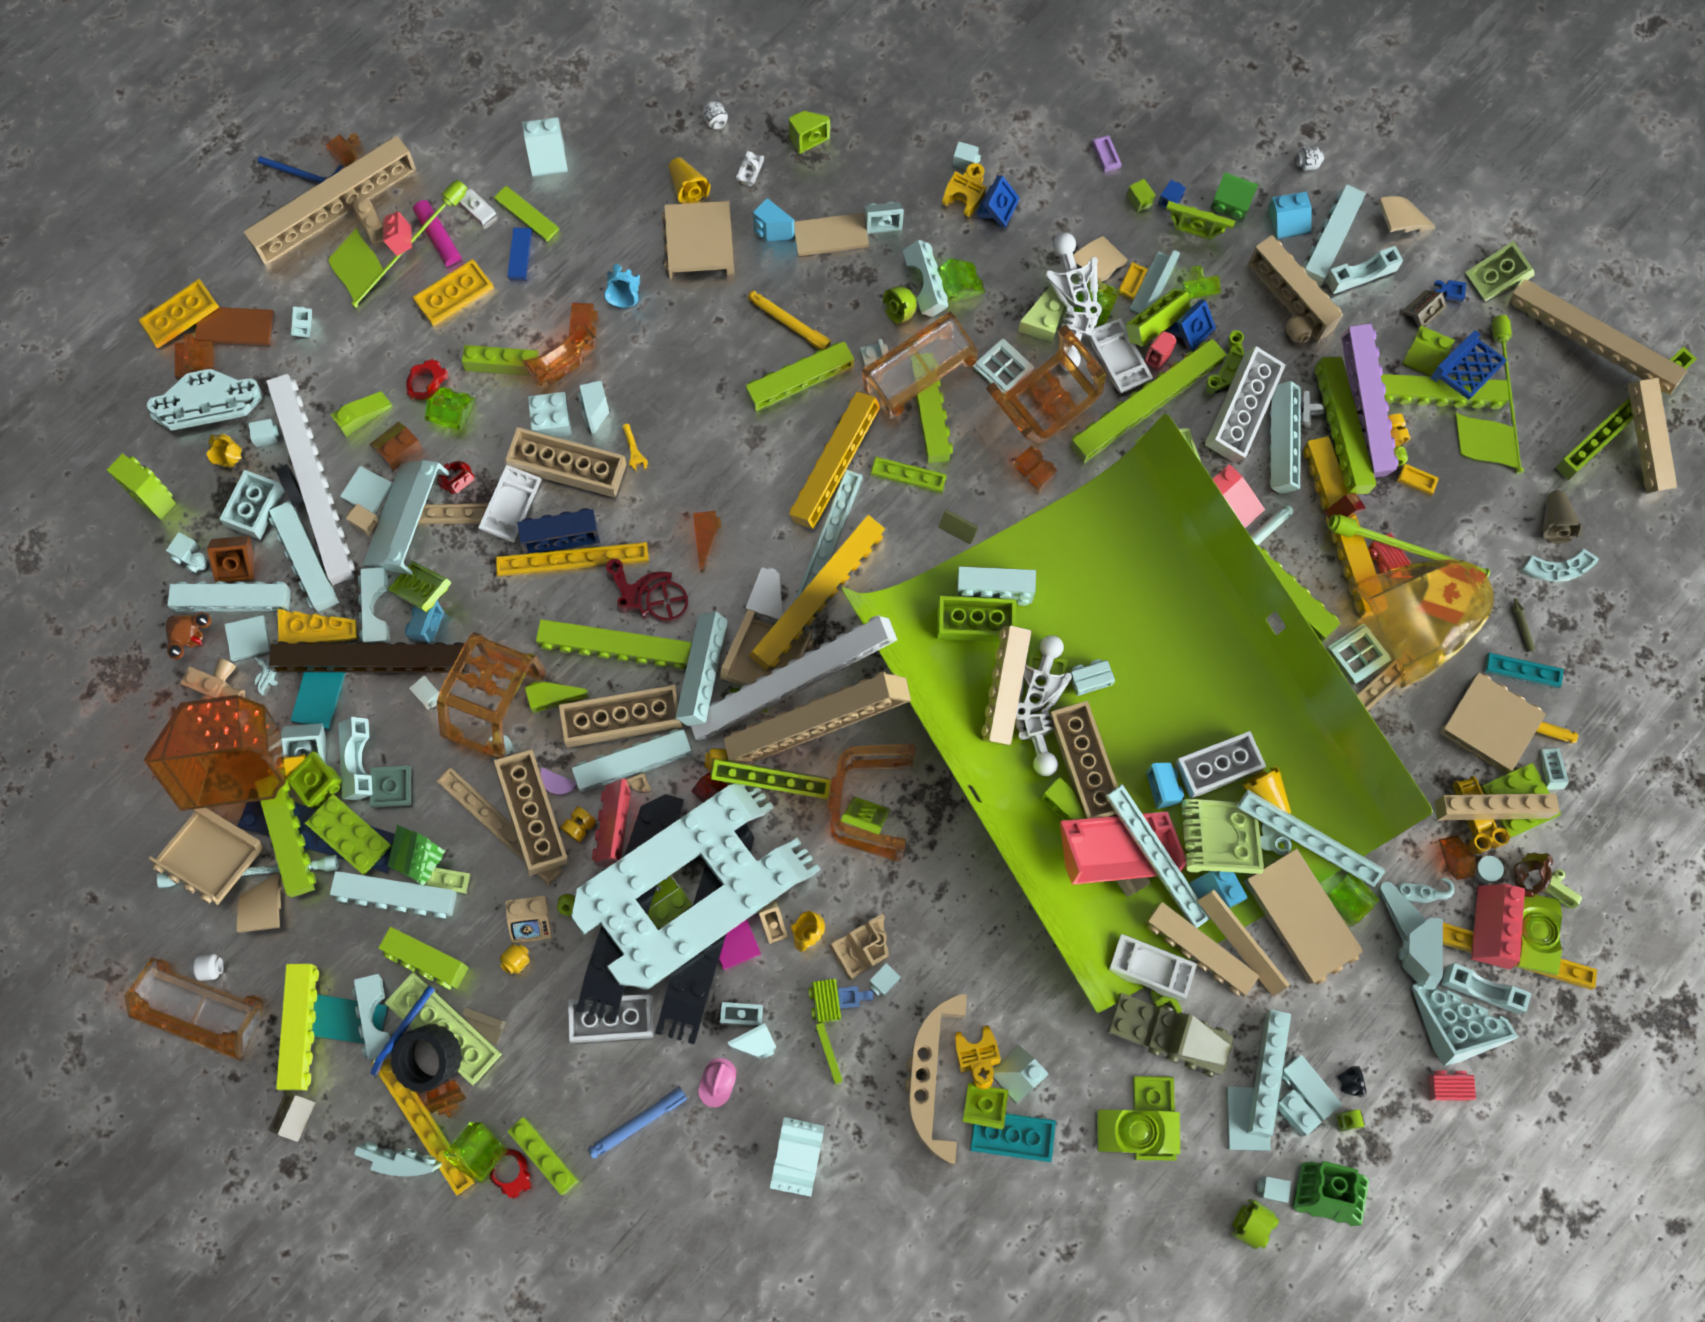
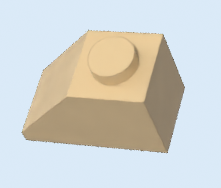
M774 899L758 911L769 944L788 937L779 907Z

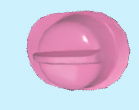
M717 1058L707 1064L698 1091L699 1097L705 1105L716 1108L725 1104L729 1099L736 1080V1069L732 1062L724 1058Z

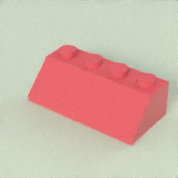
M1509 884L1477 887L1471 960L1506 969H1512L1520 962L1525 888Z

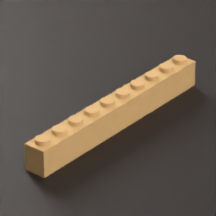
M1527 279L1523 280L1511 297L1509 304L1513 305L1516 309L1522 310L1529 314L1530 317L1536 318L1546 326L1557 330L1562 335L1592 350L1595 354L1601 355L1627 372L1636 375L1642 380L1659 378L1661 391L1669 395L1672 394L1687 372L1685 368Z

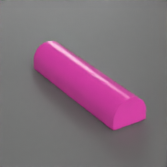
M421 200L413 206V212L422 226L435 213L428 200ZM436 216L424 231L447 268L463 259L438 216Z

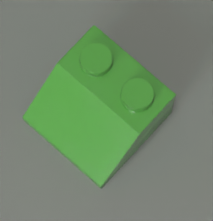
M1224 172L1210 208L1219 213L1228 214L1235 219L1244 220L1258 184Z

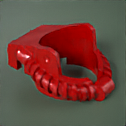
M433 358L429 361H424L421 365L413 366L406 380V394L411 399H430L431 396L437 393L440 384L449 378L447 375L448 371L445 368L442 369L440 367L441 364ZM428 374L434 378L426 387V392L415 393L413 391L412 385L417 377Z
M454 461L443 465L447 471L451 469L453 471L461 470L454 478L447 480L446 475L439 474L437 477L438 485L442 489L448 490L451 495L459 493L475 480L470 466L463 461Z
M500 1148L495 1151V1156L492 1157V1161H490L488 1166L490 1180H492L491 1182L497 1188H501L502 1194H507L510 1199H515L520 1196V1192L523 1190L526 1192L532 1185L529 1180L530 1174L527 1171L526 1159H524V1155L522 1156L521 1152L519 1153L515 1149L502 1150ZM504 1155L515 1157L520 1166L518 1177L512 1182H503L496 1174L495 1168L499 1161L498 1159Z

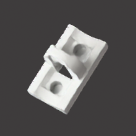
M747 151L736 180L749 187L754 185L764 161V156L755 155Z
M1304 391V395L1301 396V408H1304V412H1301L1300 425H1305V429H1311V416L1323 414L1324 406L1322 404H1311L1310 391Z

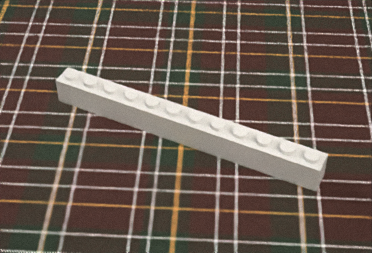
M289 374L267 380L327 577L332 585L355 578L353 571H356L353 561L348 558L350 549L348 544L344 543L342 539L345 537L342 526L339 527L337 523L340 518L337 510H333L332 504H335L332 494H328L327 491L329 483L326 476L323 477L321 472L324 471L321 460L317 459L316 455L319 454L317 446L312 444L311 439L314 436L311 428H307L306 425L309 420L306 412H302L301 406H304L301 396H297L296 390H299L296 380H292Z
M879 615L869 619L868 623L853 627V631L848 634H840L836 637V640L821 644L820 648L816 651L806 652L801 659L789 661L786 667L774 669L771 675L759 677L752 685L742 686L739 692L727 694L724 700L712 702L709 705L706 723L691 726L695 739L708 740L897 641L889 618L880 617Z

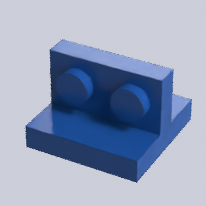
M998 175L993 185H990L976 213L979 218H994L1000 227L1007 226L1020 200L1003 175Z
M1200 299L1168 329L1169 333L1184 340L1187 350L1193 351L1216 329L1206 300Z

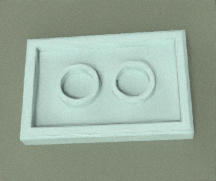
M1226 1087L1228 1150L1271 1151L1270 1137L1265 1138L1247 1133L1255 1087Z

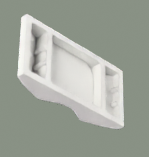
M1121 318L1093 329L1095 334L1089 336L1095 354L1102 361L1109 380L1120 394L1153 380V376L1136 345L1129 343L1127 329Z
M506 464L478 529L514 543L519 535L517 522L526 518L542 478Z
M1121 934L1109 970L1130 983L1147 986L1162 996L1186 1000L1197 964Z

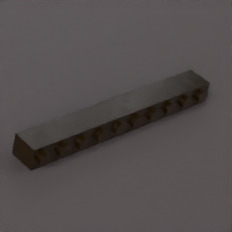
M280 641L277 644H271L269 667L273 672L469 673L470 650L468 645L461 642L454 644L442 642L434 644L416 642L415 644H406L404 642H397L395 644H387L385 642H377L375 644H367L365 642H357L356 644H348L346 642H337L336 644H328L327 642H317V644L297 642V644H289L288 642Z

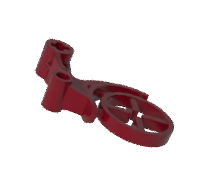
M611 559L607 562L606 575L613 581L615 588L620 594V598L617 600L618 612L637 611L640 612L643 619L649 613L654 619L665 623L677 621L685 614L688 607V596L681 585L670 581L672 572H653L641 577L634 584L630 585L626 582L622 562L618 559ZM666 578V581L658 582L651 588H648L654 581ZM666 586L674 587L683 594V596L670 599L671 604L685 601V606L678 615L673 617L669 603L666 604L669 618L661 617L653 612L652 607L664 605V600L649 602L651 594L659 587L662 588L665 600L668 599ZM644 591L647 592V609L643 610L641 605V597Z

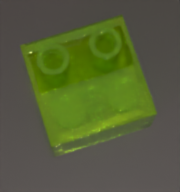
M950 258L937 269L949 301L963 302L986 293L983 281L979 278L976 266L972 262Z
M1089 278V281H1088V283H1087V288H1088V292H1089V295H1090L1091 302H1093V295H1092V292H1091L1090 278ZM1098 281L1097 302L1101 305L1102 311L1098 317L1097 326H1102L1108 322L1121 293V290ZM1080 293L1077 300L1082 302L1084 296ZM1074 307V312L1083 311V309Z
M440 388L427 399L425 420L460 431L468 422L476 398L471 397L467 393L454 392L450 388Z
M1348 873L1327 893L1336 910L1351 926L1359 923L1380 900L1361 879L1351 873Z
M470 1122L443 1155L458 1170L475 1181L482 1183L508 1150L482 1122Z

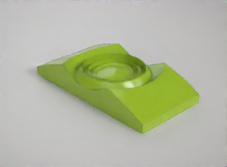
M1535 895L1534 897L1524 896L1520 962L1517 963V968L1552 975L1559 973L1562 955L1560 929L1563 918L1559 899Z
M1098 1109L1097 1152L1180 1155V1112Z

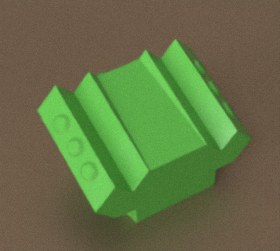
M397 824L388 867L424 886L431 877L436 865L441 861L445 850L431 842L427 837Z
M1322 1161L1321 1164L1315 1162L1301 1163L1294 1208L1299 1213L1309 1212L1313 1217H1324L1332 1219L1337 1223L1347 1222L1350 1226L1362 1225L1369 1179L1362 1174H1358V1169Z

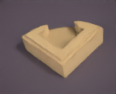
M644 772L626 779L628 785L633 790L641 793L651 792Z

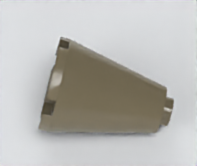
M1560 490L1552 491L1547 496L1543 537L1545 540L1546 538L1549 539L1550 543L1561 544L1571 542V538L1575 536L1579 538L1583 533L1582 525L1567 494Z

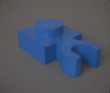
M1441 280L1434 282L1433 286L1440 288L1434 291L1445 294V299L1464 301L1466 292L1465 282L1448 280L1446 284Z

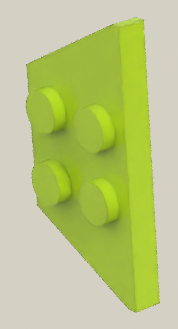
M1168 201L1166 209L1171 211L1170 218L1174 222L1175 229L1211 240L1216 235L1224 233L1226 228L1232 229L1235 224V220L1215 215L1212 212L1201 211L1195 207H1188Z

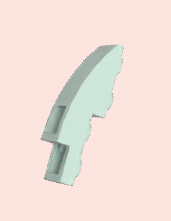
M365 1142L357 1146L354 1153L356 1156L372 1161L370 1170L393 1176L422 1175L433 1172L442 1165L441 1162L436 1161L435 1157L420 1155L415 1149L405 1148L396 1153L392 1149L379 1148L373 1142Z

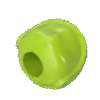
M1395 446L1393 449L1394 455L1398 458V466H1402L1408 461L1406 449L1402 446Z
M570 893L559 896L557 910L560 914L572 915L575 896Z

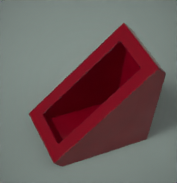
M1353 493L1343 496L1324 512L1329 520L1332 515L1338 514L1351 518L1364 511L1366 507L1357 494Z

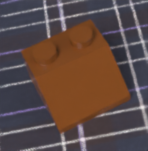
M399 421L369 444L392 471L423 449L419 440Z
M250 535L211 539L207 552L215 583L219 581L232 582L254 579V551Z

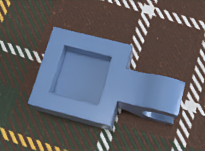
M858 986L838 988L840 1009L860 1007L859 1001L874 1000L873 991L859 992Z

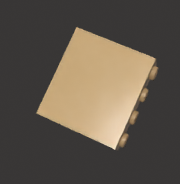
M729 201L665 205V212H662V223H666V228H663V239H667V244H664V255H668V260H665V271H669V277L672 278V272L727 269V274H734Z
M748 609L721 667L720 679L740 686L754 684L759 677L769 676L774 669L784 668L788 665L789 661L801 659L807 650L811 651L814 640L811 639L813 631L809 632L808 637L801 635L797 640L793 638L790 642L792 647L786 654L782 652L778 656L781 660L774 668L770 666L767 670H764L748 655L774 625L754 619L755 611Z
M1478 672L1472 677L1471 684L1448 722L1442 726L1439 733L1501 772L1508 774L1513 771L1546 713L1542 712L1539 706L1526 702L1521 695L1508 691L1506 686L1495 683L1488 675Z
M195 802L191 807L194 814L156 859L150 856L149 860L153 864L152 868L158 873L162 874L165 872L171 881L176 884L181 882L184 884L183 887L192 894L197 892L200 894L199 897L206 903L213 902L218 905L264 847L255 837L198 802Z

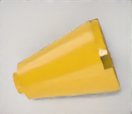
M674 158L671 160L668 169L678 201L682 204L701 203L699 200L709 195L711 187L709 181L684 159Z
M1277 766L1271 767V772L1262 771L1242 784L1246 791L1250 790L1291 814L1280 770Z

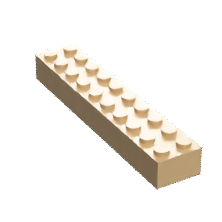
M398 136L388 139L378 148L372 149L370 153L358 158L351 165L342 168L335 175L326 178L325 181L312 187L308 192L296 197L287 205L281 206L273 214L264 217L257 224L251 225L244 231V234L253 250L262 262L267 265L354 210V204L373 198L414 172L416 168L409 150Z
M880 672L875 674L874 678L859 680L857 685L845 686L837 693L830 692L825 694V697L822 699L810 700L809 704L805 706L798 705L793 707V710L790 712H780L775 718L763 719L762 723L758 725L752 724L746 726V729L743 731H733L730 736L724 738L728 761L754 763L911 701L906 678L899 677L897 674L889 675L886 672Z

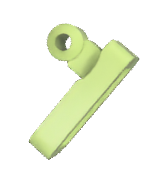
M1557 869L1552 873L1551 882L1544 892L1555 899H1559L1562 904L1569 908L1579 906L1582 897L1564 884H1561L1562 879L1565 878V873L1563 870Z

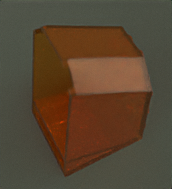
M239 695L181 702L144 758L146 765L180 811L275 799L277 792L286 782L282 738L279 727L265 705Z

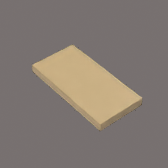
M863 213L794 222L798 257L869 247Z

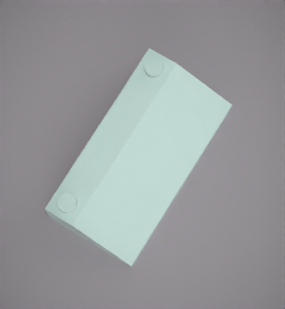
M420 460L400 464L362 566L368 568L384 567L386 571L412 575L413 571L404 565V559L436 474L449 475V472L439 462Z

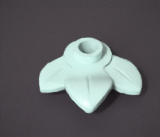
M1263 823V836L1260 837L1261 848L1266 851H1274L1278 855L1289 853L1292 847L1290 838ZM1278 843H1283L1284 849H1280Z

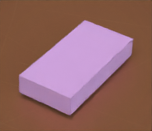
M1109 135L1092 140L1093 148L1104 173L1121 168L1122 164Z

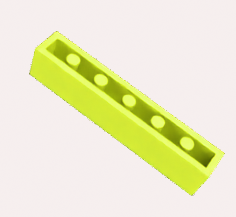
M286 964L276 1090L308 1091V1086L311 1083L309 1065L312 1064L313 1055L310 1051L311 1044L314 1042L312 1025L316 1019L314 1002L317 1001V990H315V985L319 979L317 966L312 964Z

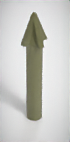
M1514 598L1513 614L1516 613L1527 651L1533 652L1535 651V646L1523 612L1525 608Z

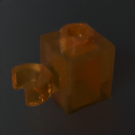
M352 133L348 140H345L339 134L326 147L330 155L340 165L346 167L357 158L354 148L359 147L361 141L358 140L359 136L355 133Z

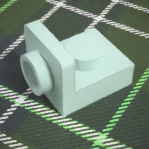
M878 339V344L860 348L864 367L886 362V355L889 354L887 344H883L882 339Z

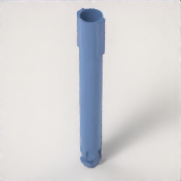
M680 1086L594 1143L593 1147L590 1146L588 1152L591 1157L597 1158L599 1154L602 1155L653 1120L688 1100Z

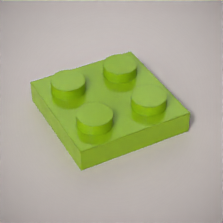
M968 1082L962 1122L1003 1129L1009 1090L995 1087L979 1089L974 1083Z

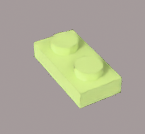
M434 868L426 886L450 889L456 893L466 894L471 875L464 872Z

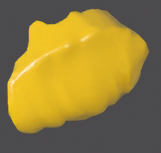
M810 910L799 916L795 924H791L796 949L800 952L806 951L808 947L821 939V935L825 931V922L820 914Z

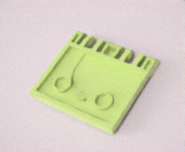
M1197 799L1182 800V815L1185 818H1189L1183 821L1185 848L1187 851H1192L1186 855L1187 870L1189 872L1205 870L1262 874L1264 866L1258 819L1237 808L1239 802Z

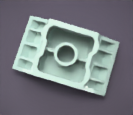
M784 1117L770 1188L811 1197L825 1126Z

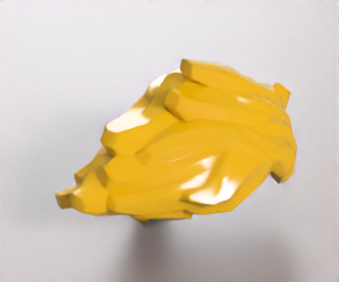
M226 434L210 435V439L207 442L210 444V447L206 453L209 461L212 464L223 467H234L242 459V447Z

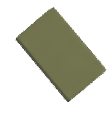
M945 510L939 523L940 529L968 544L972 543L979 528L977 525L949 510Z

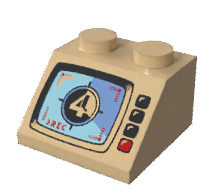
M546 896L505 901L507 924L512 944L552 939L549 899Z

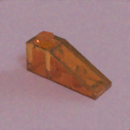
M716 511L693 513L700 573L706 569L718 537V528H721L720 517H716Z

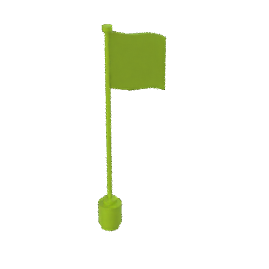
M459 180L452 181L441 193L443 197L441 200L444 203L412 237V243L446 205L448 207L451 205L455 207L466 195L465 192L468 189ZM356 228L328 260L333 271L345 284L354 301L350 304L357 308L362 298L403 253L395 256L383 269L377 256L364 242L358 228Z
M1498 315L1493 318L1491 323L1493 340L1502 343L1503 357L1507 359L1505 343L1512 338L1511 323L1507 315ZM1507 360L1504 367L1508 383L1512 427L1495 421L1466 417L1455 413L1460 455L1473 460L1499 463L1516 469L1517 474L1524 473V468H1521Z

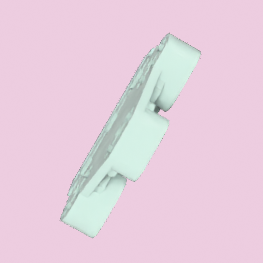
M207 369L186 374L164 395L151 398L147 402V408L150 411V417L155 422L173 431L246 416L263 399L261 388L254 379L236 380L215 370Z

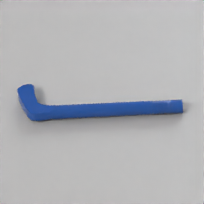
M261 156L258 158V163L317 183H322L328 178ZM339 165L331 176L338 173L344 166Z
M427 986L385 1044L383 1050L376 1058L370 1074L376 1076L379 1073L385 1057L391 1052L394 1044L404 1034L435 991L431 986Z

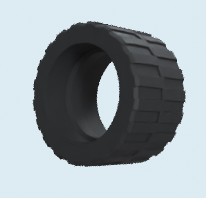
M438 1024L423 1025L407 1032L394 1044L391 1052L393 1074H395L396 1079L403 1087L413 1092L424 1093L447 1083L456 1075L461 1066L462 1050L458 1039L446 1027L439 1026ZM418 1040L429 1043L437 1052L439 1067L435 1076L423 1072L416 1063L414 1050Z

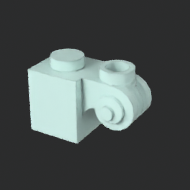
M178 532L166 549V552L171 556L169 559L179 565L182 562L193 573L202 571L208 566V560L204 555L197 553L200 546L196 541Z

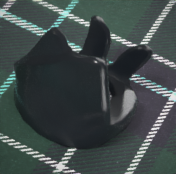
M1352 1066L1347 1071L1338 1075V1079L1342 1082V1092L1359 1098L1367 1096L1360 1066Z

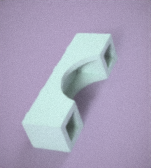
M917 240L902 251L907 266L921 270L923 274V287L917 297L921 314L933 317L949 307L947 295L942 286V279L937 270L938 266L934 260L931 245Z
M1396 246L1379 251L1371 259L1359 265L1348 266L1346 263L1333 268L1325 280L1331 292L1336 294L1397 271L1403 259Z
M384 567L361 569V576H358V585L361 587V594L358 595L359 604L362 605V612H359V621L362 623V630L359 631L360 641L367 644H375L377 642L390 644L389 626L385 621L379 620L374 616L376 600L382 594L388 592V573Z
M350 717L338 723L341 779L343 780L341 782L342 799L361 800L373 795L372 776L368 775L362 766V751L366 741L369 739V722L365 718Z
M1456 963L1446 967L1441 984L1517 1015L1527 1012L1532 994L1515 986L1486 980L1478 976L1474 970Z
M379 974L355 979V986L352 987L353 997L358 1001V1006L355 1007L358 1019L361 1018L362 1026H359V1033L365 1041V1046H362L363 1055L371 1063L375 1062L385 1044L391 1038L390 1033L377 1030L373 1024V1012L378 1003L386 998L383 980ZM391 1052L385 1057L384 1060L391 1058Z

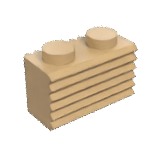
M370 199L354 204V211L371 243L375 244L383 240V224Z

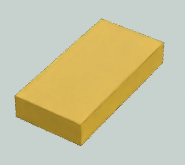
M1132 262L1117 294L1133 301L1148 269Z
M1404 464L1397 482L1431 496L1434 493L1439 478Z

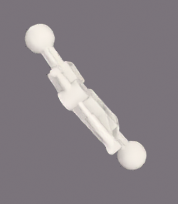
M1063 232L1054 238L1053 248L1056 253L1062 255L1067 272L1056 273L1048 270L1045 273V278L1048 279L1060 301L1067 308L1065 314L1068 318H1063L1067 324H1062L1061 326L1065 330L1070 331L1071 336L1067 348L1063 349L1058 355V364L1065 371H1073L1079 366L1081 360L1080 354L1077 352L1082 335L1093 336L1095 334L1093 329L1097 324L1102 307L1097 302L1098 259L1093 257L1086 266L1077 269L1072 253L1075 250L1076 241L1071 234ZM1071 275L1078 277V284L1071 282ZM1089 278H1090L1091 292H1092V295H1093V302H1091L1090 295H1089L1088 288H1087V283H1088V281H1089ZM1076 293H1081L1084 296L1082 302L1076 299ZM1073 307H1076V308H1079V309H1083V311H1082V312H1074V308H1073Z
M1055 635L1046 636L1040 642L1039 649L1043 656L1038 670L1027 666L1025 663L1015 719L1017 730L1020 732L1019 739L1033 741L1037 754L1033 761V767L1042 776L1054 774L1058 767V761L1052 753L1048 752L1043 736L1048 735L1054 730V727H1049L1052 724V721L1048 720L1050 718L1049 710L1055 705L1072 678L1070 673L1060 676L1049 674L1053 660L1059 657L1064 649L1063 642ZM1037 679H1043L1045 681V684L1039 686L1035 683V681ZM1025 682L1028 688V693L1025 702L1021 703V695H1023V685ZM1038 697L1040 702L1034 704L1030 701V698ZM1042 710L1041 714H1030Z

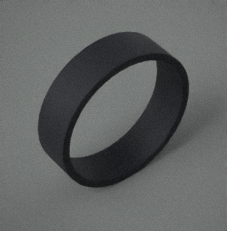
M285 464L276 468L279 480L292 505L295 507L304 503L300 487L289 466Z

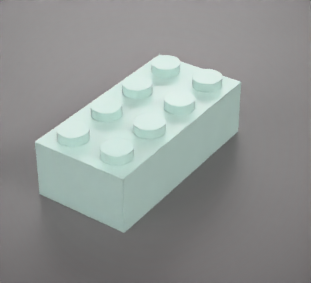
M959 567L956 597L1016 599V603L1020 606L1032 604L1036 587V570Z

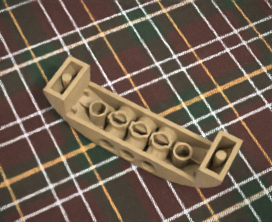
M966 994L952 997L941 1003L929 1014L915 1037L911 1057H908L906 1071H910V1076L905 1080V1092H908V1111L914 1132L923 1146L932 1155L946 1164H955L957 1142L932 1140L941 1017L963 1019L966 1015ZM925 1051L927 1059H920L917 1052ZM917 1071H922L926 1075L924 1081L917 1079ZM915 1092H921L924 1095L923 1102L915 1100Z

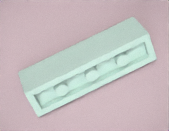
M1173 250L1171 256L1157 252L1130 306V311L1139 314L1159 299L1180 252Z

